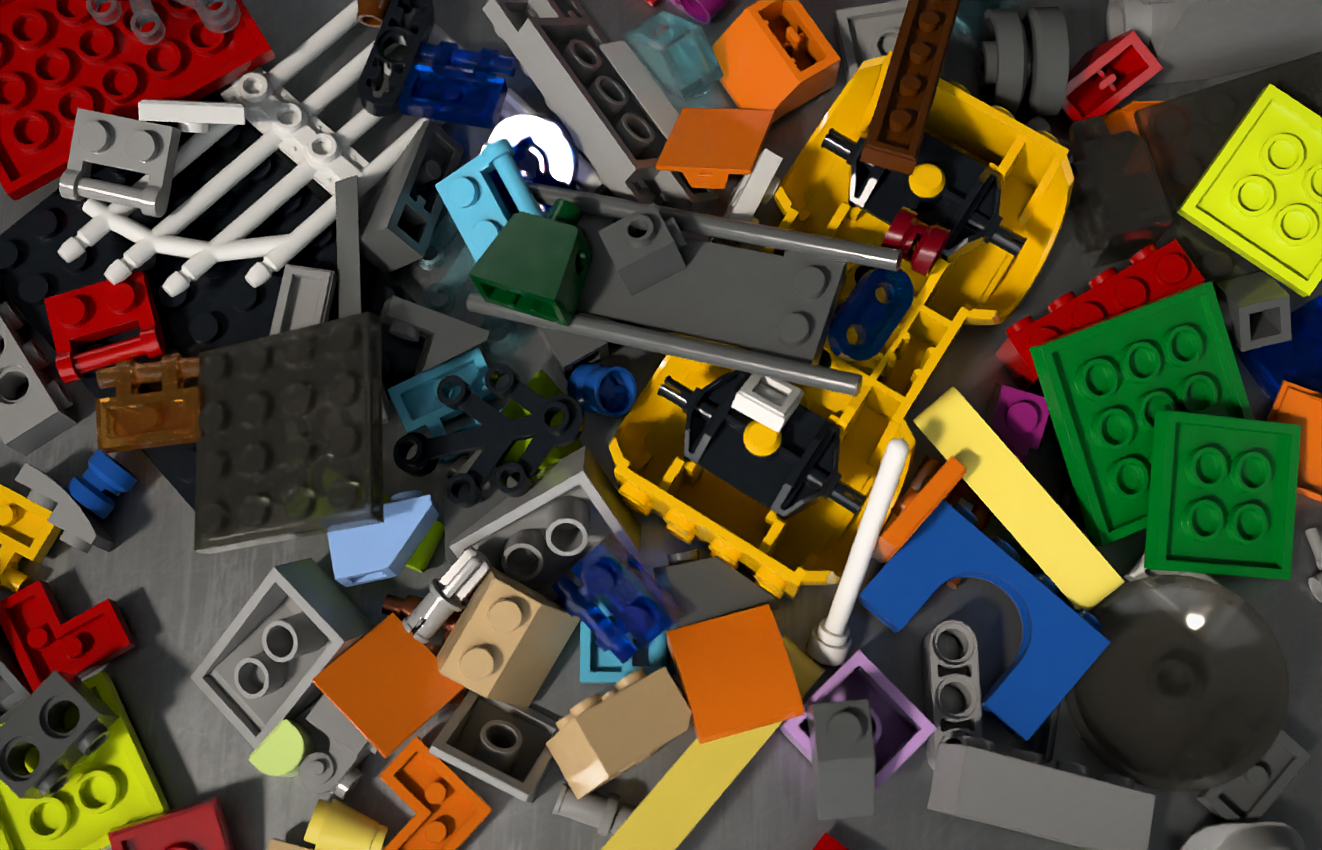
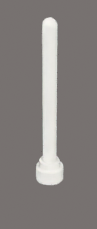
M894 438L887 445L828 617L812 628L806 650L819 663L839 666L846 661L852 638L849 635L850 629L847 624L909 453V445L902 438Z

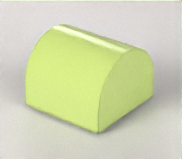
M283 719L250 754L249 761L266 775L281 777L299 775V766L302 760L307 755L316 752L315 741L311 733L299 721Z

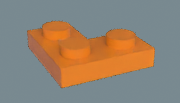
M418 736L379 775L416 813L383 850H459L491 815L494 809L444 760L430 754V747Z

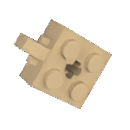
M664 666L647 676L644 669L640 668L615 684L616 688L602 697L599 693H596L570 709V714L555 723L559 732L546 745L577 800L657 753L658 748L688 730L692 711L683 698V686L678 673L670 676Z

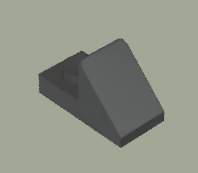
M392 296L384 303L379 318L380 322L391 325L389 332L397 337L418 342L420 336L426 338L414 373L415 376L487 341L490 333L489 330L396 296Z

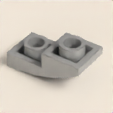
M25 462L15 481L32 489L27 499L52 511L47 522L64 530L59 539L87 554L92 545L110 553L115 543L99 516L67 493L64 489L66 485Z

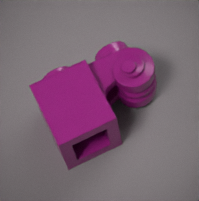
M996 383L984 421L1025 467V458L1029 447L1039 448L1049 416V409L1045 397Z

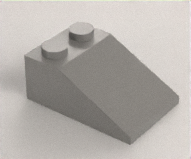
M585 445L540 471L531 478V487L526 494L517 498L508 496L453 539L449 545L457 558L467 548H475L487 557L491 567L554 601L639 554L641 525L629 507L621 501L622 497Z
M311 557L274 566L190 678L251 746L256 749L283 719L294 720L322 693L312 682V679L371 631L375 625Z

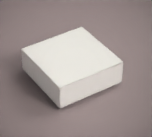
M752 374L736 394L731 407L779 433L798 407L804 391L784 380Z

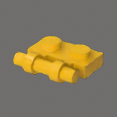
M0 484V544H2L0 547V590L7 588L16 593L29 586L32 581L31 577L18 571V563L24 556L31 561L41 564L62 529L47 522L52 511L27 499V497Z

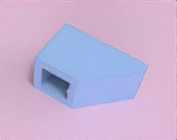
M418 490L405 491L391 496V503L371 507L370 502L350 503L341 506L339 514L325 517L335 580L345 587L398 576L440 515L438 504L430 494L423 496L422 491Z

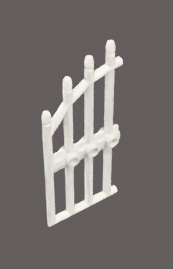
M354 0L268 73L258 67L232 81L231 85L221 93V97L226 102L243 103L245 105V119L257 128L263 136L152 230L128 217L137 208L115 203L108 205L103 201L89 198L84 203L82 210L93 219L79 229L75 237L71 236L57 252L69 263L79 258L86 252L85 249L88 246L92 247L111 230L135 242L131 248L123 253V258L116 259L105 271V277L113 285L127 279L132 274L133 269L141 267L156 253L190 258L181 266L180 271L172 273L162 285V288L171 297L183 293L190 286L191 281L199 279L217 262L263 257V261L257 262L245 275L247 282L256 288L267 282L272 277L273 272H278L336 220V181L358 175L359 200L390 172L424 121L431 119L441 127L496 78V75L434 23L428 42L434 48L421 58L407 96L449 60L468 77L372 162H367L350 146L383 117L371 115L363 108L334 133L316 116L360 79L375 40L303 102L300 103L282 87L359 23L356 19L358 0ZM413 8L410 13H405L406 29L410 30L413 15L421 13L418 8ZM400 44L388 46L384 51V55L387 56ZM389 87L378 95L377 98H381L384 92H390ZM209 123V133H195L178 147L173 178L236 125ZM278 148L297 164L292 171L211 241L177 236ZM145 174L132 187L144 189L148 185L149 175ZM312 179L317 181L332 195L330 199L290 234L246 238Z

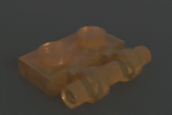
M180 354L164 355L161 361L137 364L132 359L117 361L115 367L98 369L96 378L100 389L116 387V397L96 399L98 450L103 453H113L207 441L204 391L199 387L184 388L183 386L186 378L204 375L202 358L200 356L182 358ZM162 381V391L138 394L140 384Z

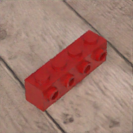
M1175 239L1160 249L1155 243L1146 246L1129 259L1132 265L1119 273L1114 267H1111L1093 278L1088 283L1091 289L1076 297L1074 292L1070 291L1048 305L1047 309L1050 313L1036 321L1029 315L1009 327L1005 331L1008 338L997 351L996 356L1018 389L1029 392L1041 385L1029 347L1204 282L1205 279L1178 241Z

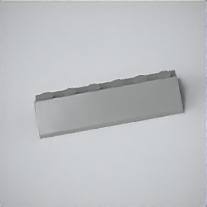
M578 0L487 1L482 10L494 25V31L509 46L518 59L522 71L533 80L545 97V102L549 109L560 118L571 134L573 143L584 152L598 172V177L602 184L610 189L615 198L648 204L654 203L659 206L697 213L704 212L721 199L715 189L692 188L682 172L656 170L655 165L667 139L599 48V45L608 42Z

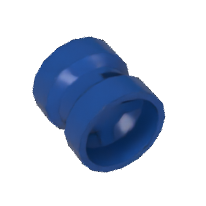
M587 362L579 365L572 371L568 379L567 392L568 396L575 399L581 405L584 412L618 417L624 415L632 408L636 400L637 386L632 373L624 367L605 366Z
M98 448L88 460L89 468L82 475L74 476L64 489L79 503L105 520L115 508V499L121 493L129 492L139 479L122 464Z

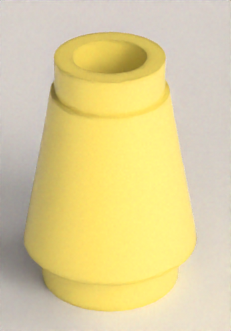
M319 798L309 822L304 841L316 844L314 850H381L389 827L379 824V822L336 798H333L332 802Z

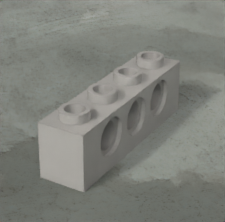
M0 298V345L4 343V349L0 354V437L6 446L27 456L78 422L68 408L74 404L71 395L59 380L55 379L52 381L44 369L50 364L47 356L34 340L31 339L27 342L20 328L26 325L24 319L8 300L3 303ZM29 382L26 394L20 399L15 400L18 388L24 383Z

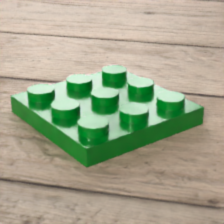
M1169 410L1155 411L1144 568L1291 580L1301 425Z

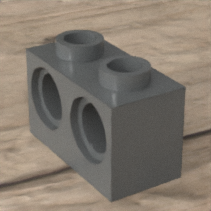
M54 670L0 727V779L20 799H42L44 796L48 798L54 795L71 778L72 773L69 769L83 755L92 754L106 742L111 734L108 728L119 716L75 674ZM75 704L79 709L80 718L76 727L68 732L64 726V715L68 708ZM33 746H36L40 753V761L37 768L32 773H29L25 766V757L27 752Z

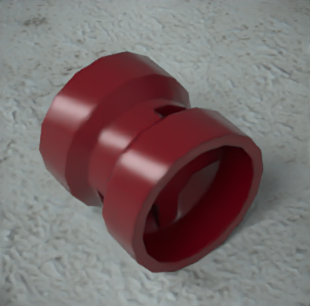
M903 206L888 229L881 247L902 250V259L910 263L911 269L927 277L941 255L952 230L939 223L929 225L921 221L919 213ZM920 235H923V236L921 237L919 243L917 244L915 250H913V248L915 247V245H916V243H917V241H918Z

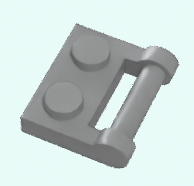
M77 108L68 165L61 175L59 182L61 196L75 201L90 198L139 208L144 215L162 217L168 207L181 129ZM92 164L148 174V185L142 189L90 178Z

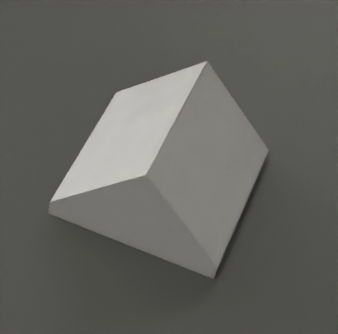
M470 690L432 743L429 753L524 802H533L554 760L546 743L559 732V729L555 724L556 720L530 707L525 708L488 699Z

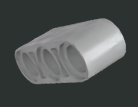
M956 620L944 621L931 629L923 638L921 646L924 716L937 728L925 741L928 764L933 771L935 770L939 743H945L950 738L961 742L962 736L983 739L978 643L972 629L965 623ZM941 633L951 634L958 640L961 649L960 655L956 660L946 659L938 651L937 639ZM945 685L954 686L962 694L963 707L957 714L949 713L941 705L940 692Z

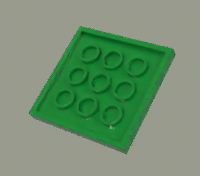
M1212 281L1195 284L1029 347L1089 539L1093 545L1105 546L1147 528L1155 411L1169 410L1254 420Z

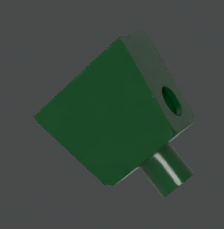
M557 199L546 218L522 211L515 213L469 273L470 278L485 302L569 327L592 262V252L582 231L577 228L583 215L581 209L568 200Z

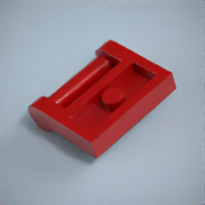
M142 270L132 272L127 279L116 285L106 280L44 299L57 353L55 356L56 367L61 379L66 384L81 380L83 373L146 354L149 358L166 354V345L149 277ZM141 328L139 336L78 353L77 346Z

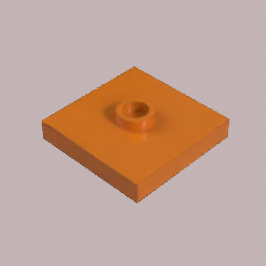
M951 456L919 493L910 487L891 508L890 511L897 516V519L878 539L872 557L880 564H886L966 474V467Z

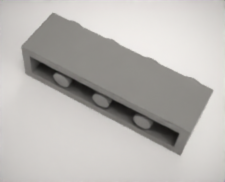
M962 736L961 745L939 743L927 809L1089 850H1148L1156 795L1134 790V779L1102 773L1101 781L1088 778V767L1063 761H1056L1055 769L1042 765L1043 755L1025 750L1010 748L1009 756L994 753L995 742L976 737Z

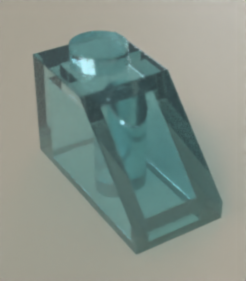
M659 10L623 34L628 45L667 93L685 102L702 97L710 91L711 84L724 76L701 25Z

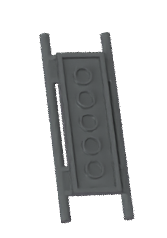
M526 181L538 204L553 206L557 199H565L578 206L583 213L577 228L582 231L592 252V262L570 326L567 327L485 302L478 292H471L467 298L466 306L470 312L857 397L862 386V375L818 366L847 278L845 274L847 263L898 272L903 252L898 249L656 205L663 221L673 216L680 231L786 251L784 256L684 237L687 245L678 250L687 268L631 296L598 231L617 222V219H623L650 204Z

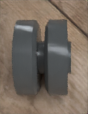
M1058 6L1033 7L1027 11L1022 20L1014 8L986 10L980 22L977 38L976 83L978 99L990 106L997 105L1003 107L1013 116L1020 105L1028 116L1057 115L1064 103L1069 75V39L1063 12Z

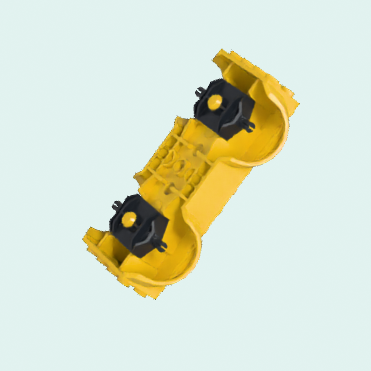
M889 51L887 56L884 55L862 62L819 123L773 195L784 216L778 228L881 246L896 215L903 206H906L919 213L921 221L929 225L939 223L952 230L941 255L927 277L913 271L910 263L902 259L898 272L881 269L885 276L884 284L877 290L867 291L857 285L854 276L856 270L862 265L847 263L845 272L847 278L837 306L845 305L851 307L857 313L858 322L853 327L846 329L839 328L831 323L823 349L831 357L830 368L862 375V386L859 395L856 397L789 382L802 389L804 394L798 407L778 433L731 407L736 394L752 373L666 355L608 445L616 466L613 472L619 488L618 492L624 496L621 501L626 506L646 518L651 512L656 514L667 523L665 529L674 537L688 545H691L694 539H696L711 550L709 557H718L735 570L740 567L756 578L754 583L777 600H780L783 594L793 600L802 585H829L840 582L887 445L894 438H902L909 445V453L884 520L882 532L892 514L891 508L897 503L902 494L914 458L916 441L905 421L906 417L964 324H1002L1021 305L1038 278L1056 242L1064 222L1073 189L1074 175L1067 157L1069 149L1060 145L1059 141L1052 134L1027 127L1015 120L1014 116L1005 108L997 105L990 106L973 97L963 85L955 81H944L939 78L913 174L908 175L860 161L893 53L892 51ZM920 235V237H919V239H918V241H917L915 247L913 248V250H915L917 244L919 243V241H920V239H921V237H922L923 235ZM765 247L762 252L784 256L786 250Z

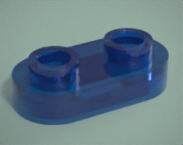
M874 268L867 271L860 278L834 316L827 335L830 348L836 356L848 362H858L871 359L880 352L912 304L914 288L907 273L901 268L898 272ZM878 285L886 293L883 303L877 299L875 294ZM850 326L857 332V341L854 345L847 339V330Z

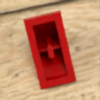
M1131 29L1087 51L1069 72L1067 91L1062 108L1077 127L1083 131L1161 71L1163 67L1135 31Z

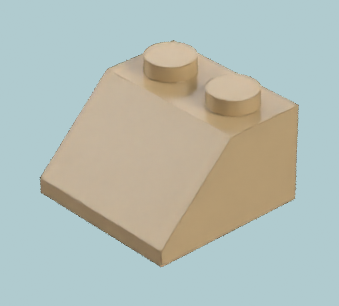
M491 567L490 571L479 583L436 656L438 671L440 674L485 698L529 708L581 617Z

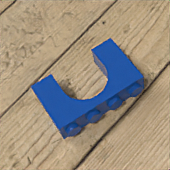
M943 499L857 596L856 600L896 634L902 630L934 591L947 581L964 577L978 578L988 581L1003 590L1013 601L1019 613L1022 625V639L1013 662L981 698V709L1017 741H1028L1111 642L1100 633L1103 626L1093 615L1083 608L1079 611L1077 609L1074 611L1058 597L1061 590L1052 580L1037 571L1034 575L1030 574L1016 562L1020 556L1012 546L996 536L992 540L975 527L979 521L973 513L958 502L949 505Z

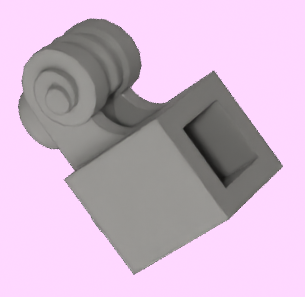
M324 694L305 719L329 737L330 749L328 753L314 752L307 755L299 766V778L303 786L314 793H332L344 800L355 789L363 776V773L357 769L363 759H366L371 752L375 755H378L380 752Z

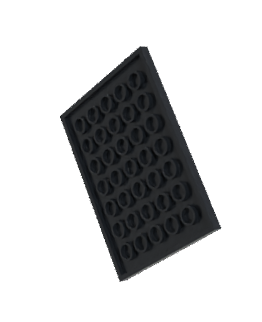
M218 90L198 100L226 102ZM160 121L156 123L178 128V122ZM247 121L245 125H236L173 178L168 207L162 217L144 215L139 208L128 217L152 230L261 136ZM181 132L179 146L195 133ZM274 152L177 236L211 241L292 169ZM93 163L90 178L132 186L145 174ZM305 185L246 238L290 234L324 203ZM59 188L0 235V288L55 351L44 299L108 280L104 273L109 265L116 259L123 258V253L135 244V242L111 230L92 247L88 246L85 249L86 252L79 258L67 263L57 251L71 236L75 237L77 231L93 218L82 210L84 203L89 198H84L82 201L65 199L61 196ZM336 220L287 264L335 271L338 276ZM156 253L141 267L132 270V272L142 270L149 277L166 345V354L154 358H149L146 354L83 373L81 381L218 539L223 542L230 539L354 431L337 433L334 440L321 445L308 447L291 445L283 400V392L286 389L306 383H320L332 387L380 377L384 382L389 401L391 397L387 389L415 376L414 373L426 338L420 336L419 341L414 342L397 337L389 332L391 325L380 322L379 318L384 303L392 296L415 304L417 303L389 273L381 272L361 255L362 318L339 323L337 280L318 371L269 364L264 359L285 266L278 272H273L272 277L267 282L254 288L247 282L245 275L257 262H262L263 257L217 262L199 279L191 281L190 286L183 293L175 297H171L162 288V285L172 273L180 271L181 266L190 258ZM141 328L77 346L78 353L139 336Z

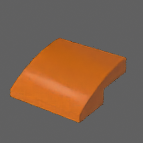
M769 604L667 631V644L683 686V698L692 711L691 721L699 744L804 715V706L796 678Z

